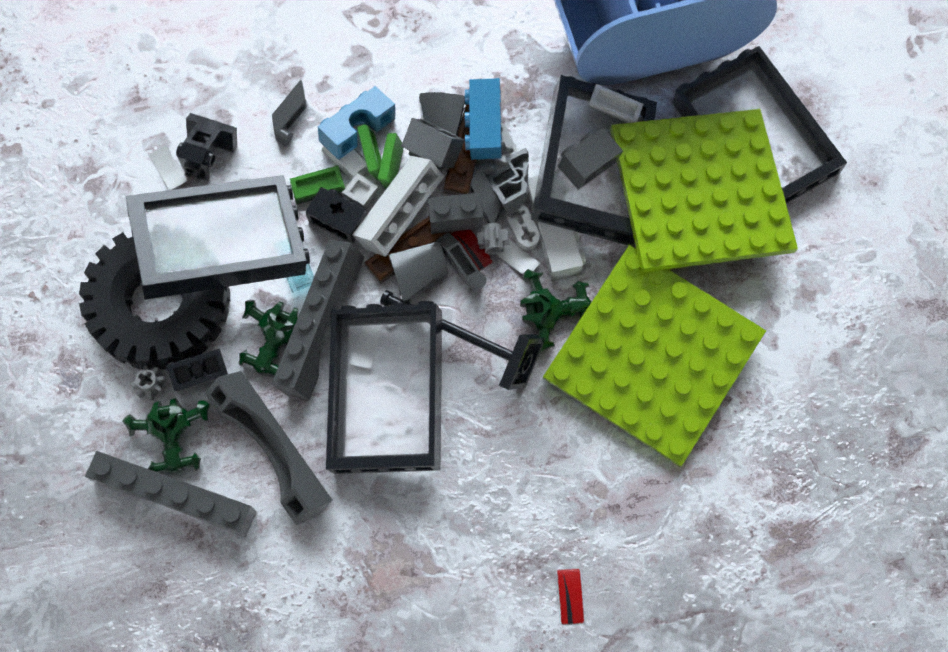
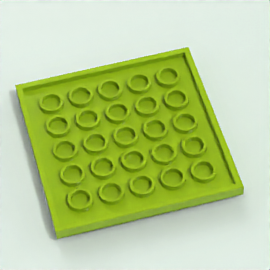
M761 109L611 125V137L623 150L617 164L642 272L791 254L798 250Z
M629 245L542 378L681 467L767 330L669 269L642 272L637 249Z

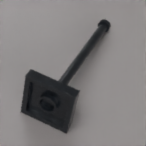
M386 290L380 299V304L384 306H392L393 303L403 302L402 299L393 296V292ZM442 318L443 331L509 361L499 386L507 390L526 387L546 338L537 334H520L512 351Z

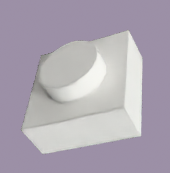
M357 173L342 194L349 201H358L366 208L379 189L377 185Z

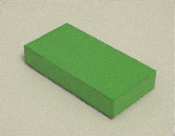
M364 124L357 127L365 160L369 173L379 181L378 174L382 160L375 133Z
M388 133L379 169L378 180L385 189L388 188L397 176L404 148L401 147L402 141L397 133Z
M339 165L289 178L296 204L312 201L320 187L327 190L334 189L339 193L345 189Z

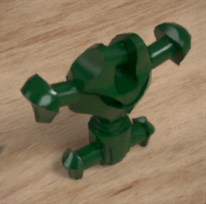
M526 269L522 279L526 283L530 282L532 292H530L528 297L520 300V306L526 308L527 315L522 316V321L532 326L535 330H539V336L546 338L540 351L541 353L547 348L555 347L554 342L549 341V331L554 330L558 318L562 317V315H569V317L580 315L581 319L592 302L587 297L586 292L589 284L578 280L572 285L576 291V297H567V299L560 301L549 292L548 288L543 289L539 279L542 277L543 272H534Z
M249 299L244 301L245 311L242 318L247 319L251 316L259 322L257 326L263 332L266 343H264V346L259 347L257 357L249 354L247 349L239 353L238 364L243 366L245 363L252 366L259 374L269 373L275 376L279 366L273 363L279 357L278 348L288 344L299 316V309L294 307L292 312L288 313L283 310L284 303L279 301L273 308L266 310L264 313L256 307L255 300Z
M177 398L170 399V405L162 406L161 401L153 404L150 413L146 416V420H136L131 414L125 416L122 420L128 429L129 437L135 435V431H147V435L151 434L152 437L160 439L161 443H164L162 451L164 462L154 463L151 461L148 467L149 470L176 475L184 471L185 468L194 467L195 471L200 469L201 458L196 452L192 456L183 458V448L179 446L180 442L178 440L184 431L191 427L190 422L201 417L203 420L208 421V411L211 404L207 401H198L197 408L190 411L182 408Z

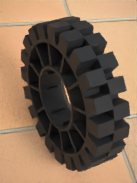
M154 224V230L150 232L158 274L220 265L212 249L209 250L207 244L198 236L192 238L189 231L176 227L174 232H172L168 225ZM124 232L112 238L115 243L112 249L103 245L95 253L100 261L97 264L89 262L84 271L88 282L80 283L79 295L83 298L84 302L79 303L81 316L87 321L84 324L89 333L113 358L123 364L129 362L133 368L143 369L144 365L152 366L153 369L158 367L160 370L167 369L166 365L168 363L188 359V355L193 352L196 355L202 354L208 349L205 344L209 338L213 341L217 339L222 331L219 326L220 321L226 322L229 308L226 305V302H230L229 287L181 294L182 302L179 308L173 312L174 314L162 321L145 322L138 315L133 316L131 310L133 293L141 285L133 238H127Z

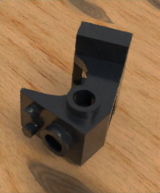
M190 113L186 118L187 137L184 142L179 143L176 156L186 177L190 178L192 175L198 181L203 179L209 181V167H212L216 160V153L214 151L220 148L234 152L238 147L237 127Z

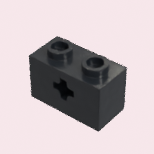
M320 187L305 211L309 223L352 244L356 240L352 234L367 216L366 209L360 202L355 200L349 201L343 198L338 191L334 189L327 190L323 187Z
M220 348L166 365L174 391L228 375Z

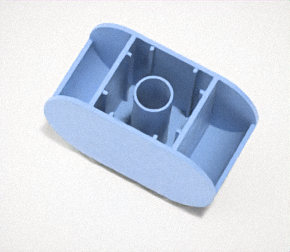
M553 0L579 75L590 83L600 85L621 84L724 57L757 38L770 25L777 12L776 0Z

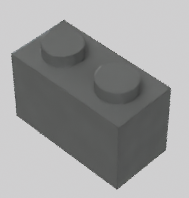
M412 118L401 147L409 150L408 154L410 156L429 159L439 170H443V168H454L465 140L425 119Z
M604 128L595 133L590 131L581 139L580 144L577 146L570 145L561 154L562 159L558 168L577 190L613 166L623 152Z
M480 193L428 198L431 234L482 229L483 212Z

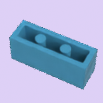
M500 78L469 79V89H465V105H469L470 112H465V127H470V135H465V150H470L471 160L502 158Z

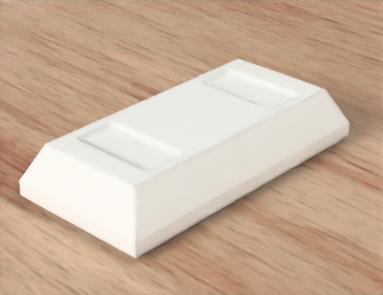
M596 84L589 102L591 108L626 123L637 122L643 107L642 103Z
M324 146L322 147V150L336 165H339L340 170L350 180L357 173L364 176L369 172L365 158L356 149L338 160Z

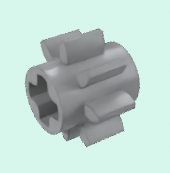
M499 223L486 224L482 227L483 232L477 233L479 249H485L486 254H500L504 252V246L510 245L507 228L502 229V225Z
M144 365L143 370L139 373H133L136 378L135 382L131 383V386L134 389H139L136 394L139 398H143L146 394L151 400H154V396L158 393L164 394L162 384L166 383L167 380L165 377L160 376L161 371L158 367L151 371ZM147 381L152 382L151 385L145 384V383H146Z

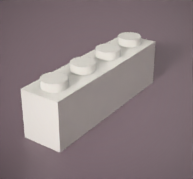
M411 156L352 234L354 238L367 251L386 256L444 178L443 174L431 160Z
M556 171L554 172L550 197L565 201V183L563 180H559ZM538 176L528 178V199L531 210L533 209ZM535 221L540 233V243L550 280L555 281L581 275L583 265H586L584 251L578 249L579 233Z

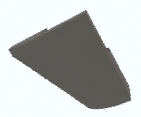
M441 92L420 93L419 101L424 119L457 136L465 107V96Z
M526 148L507 157V166L487 176L508 217L517 212L528 197L529 152Z
M440 241L389 255L403 303L409 304L414 294L421 289L425 292L434 281L440 280L448 274Z

